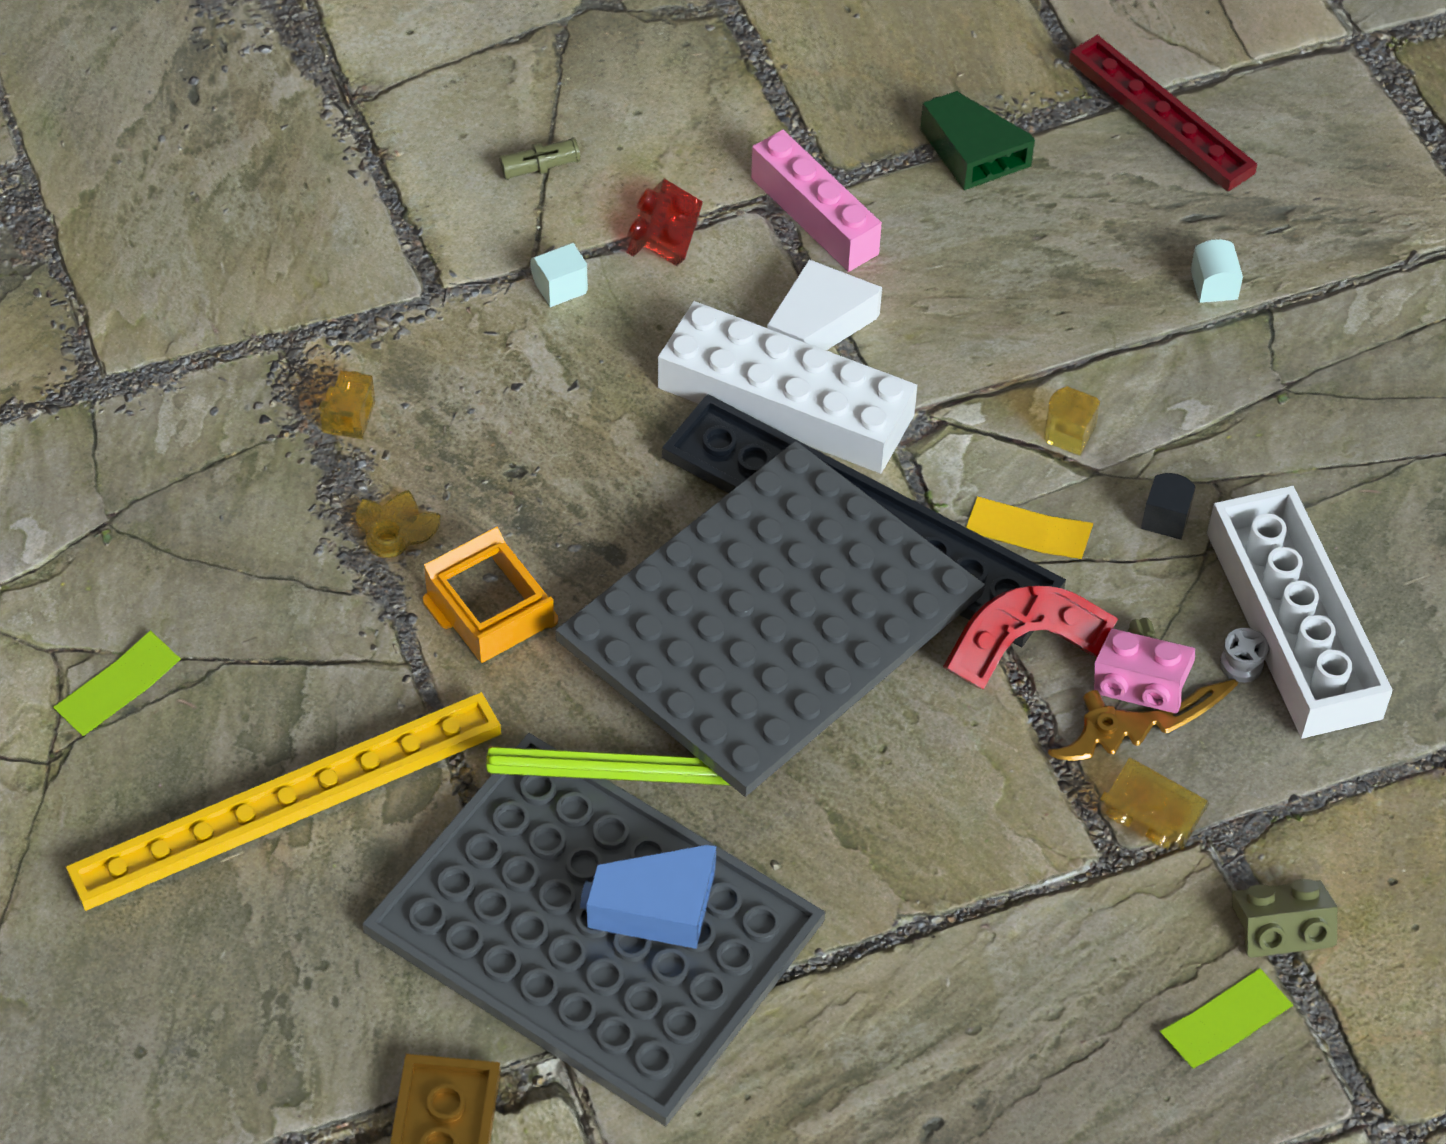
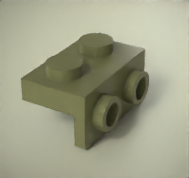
M1299 879L1292 884L1277 886L1253 885L1245 890L1232 891V908L1245 929V951L1249 957L1336 946L1338 906L1321 880Z

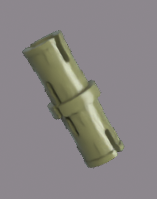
M575 137L544 146L541 143H536L532 145V149L499 156L505 180L537 171L540 175L548 173L549 168L573 162L577 163L581 160Z

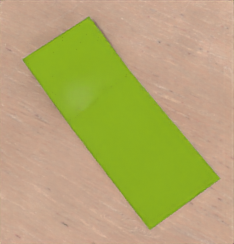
M150 630L117 661L53 708L82 736H85L150 688L181 658Z
M1259 968L1193 1013L1160 1030V1032L1194 1069L1228 1050L1294 1005L1263 970Z

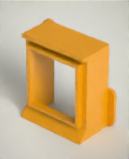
M498 526L424 564L427 593L423 596V604L442 628L449 629L453 627L480 663L491 659L542 630L555 627L558 624V615L554 611L553 598L551 596L548 597L509 548ZM492 556V559L525 600L480 623L447 579Z

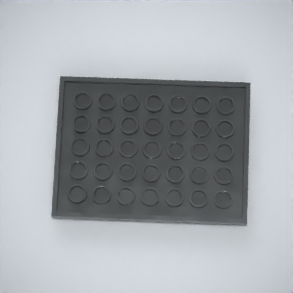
M795 441L556 629V641L746 797L983 595L985 584Z
M530 733L516 747L557 750ZM492 774L364 921L363 931L372 939L666 1127L825 921V911L716 846V870L696 949L588 928L587 910L580 908V901L585 881L593 882L597 865L703 845H716L608 780Z

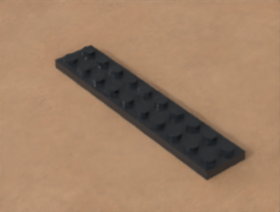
M709 394L703 398L662 447L663 459L730 493L793 442L797 441L985 584L983 595L960 614L968 620L985 603L1015 588L1025 586L1065 588V578ZM1034 631L1023 634L1012 643L1022 648Z

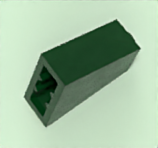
M958 91L937 96L923 102L920 130L964 191L1032 166L1035 139L1031 134Z

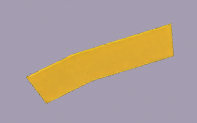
M977 496L966 528L983 537L1037 552L1082 559L1093 523L1047 516Z

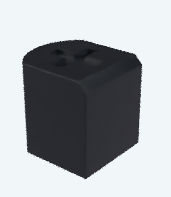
M1162 473L1156 475L1146 502L1141 529L1181 540L1189 518L1196 488L1195 485L1188 478L1179 474Z

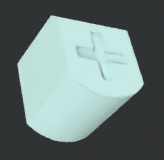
M1215 239L1197 245L1193 254L1191 275L1199 303L1238 300L1243 275L1234 244L1227 240Z
M574 243L531 258L530 266L534 283L549 307L586 294L588 290L587 263Z

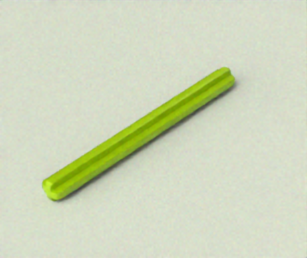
M490 747L486 755V769L490 774L731 786L697 757Z

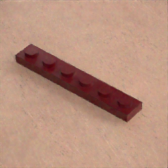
M1098 34L1070 51L1069 62L1227 192L1255 175L1257 163Z

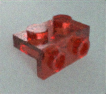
M665 178L653 190L647 188L637 203V208L640 209L639 216L634 220L627 233V236L631 238L627 253L634 257L645 247L678 266L686 258L703 201Z

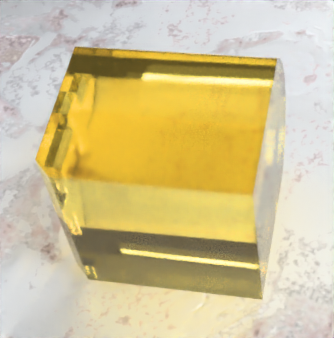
M1068 386L1057 390L1049 400L1044 430L1046 442L1080 456L1096 428L1100 406L1098 398Z

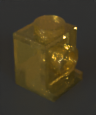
M340 370L336 385L329 386L326 400L321 401L319 406L323 433L363 439L375 404L373 376L356 371L347 372Z

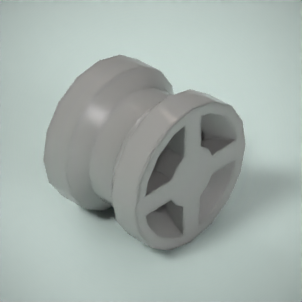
M1238 628L1230 632L1225 639L1224 651L1220 658V667L1223 673L1229 679H1235L1243 683L1257 679L1263 671L1264 660L1268 653L1266 638L1252 628Z

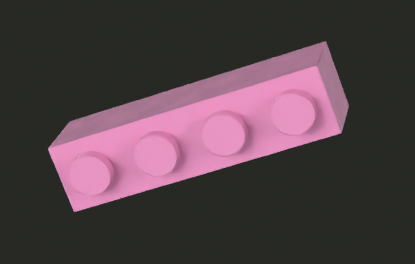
M781 130L752 146L751 179L842 267L849 272L879 255L882 222L789 134Z

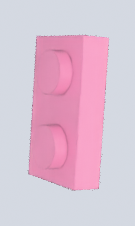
M1111 628L1095 661L1094 690H1098L1102 696L1171 713H1178L1181 707L1182 688L1195 661V648Z

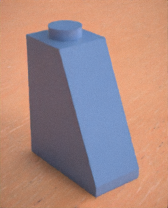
M703 845L597 865L593 882L585 881L580 901V908L587 910V927L696 949L716 870V846Z

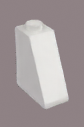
M809 260L768 323L767 328L818 348L828 350L877 319L880 314L882 287Z

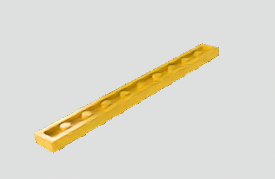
M480 692L66 866L68 876L84 911H87L502 735L501 724L483 693Z

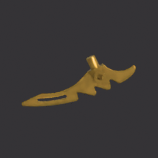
M1231 679L1199 687L1193 694L1181 701V707L1178 712L1191 706L1207 693H1212V695L1197 706L1176 717L1173 716L1176 713L1159 709L1140 712L1117 710L1113 706L1105 705L1098 690L1089 691L1083 696L1089 712L1084 715V728L1077 740L1065 747L1048 750V754L1059 760L1087 759L1093 757L1097 743H1100L1109 754H1115L1125 736L1130 738L1132 744L1138 746L1142 744L1154 724L1163 733H1169L1185 725L1222 700L1238 685V681Z

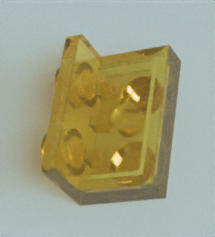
M1130 757L1109 793L1104 791L1100 798L1103 805L1108 808L1105 813L1107 817L1129 828L1132 822L1147 830L1144 835L1146 839L1166 850L1169 849L1171 844L1183 850L1209 805L1208 800Z

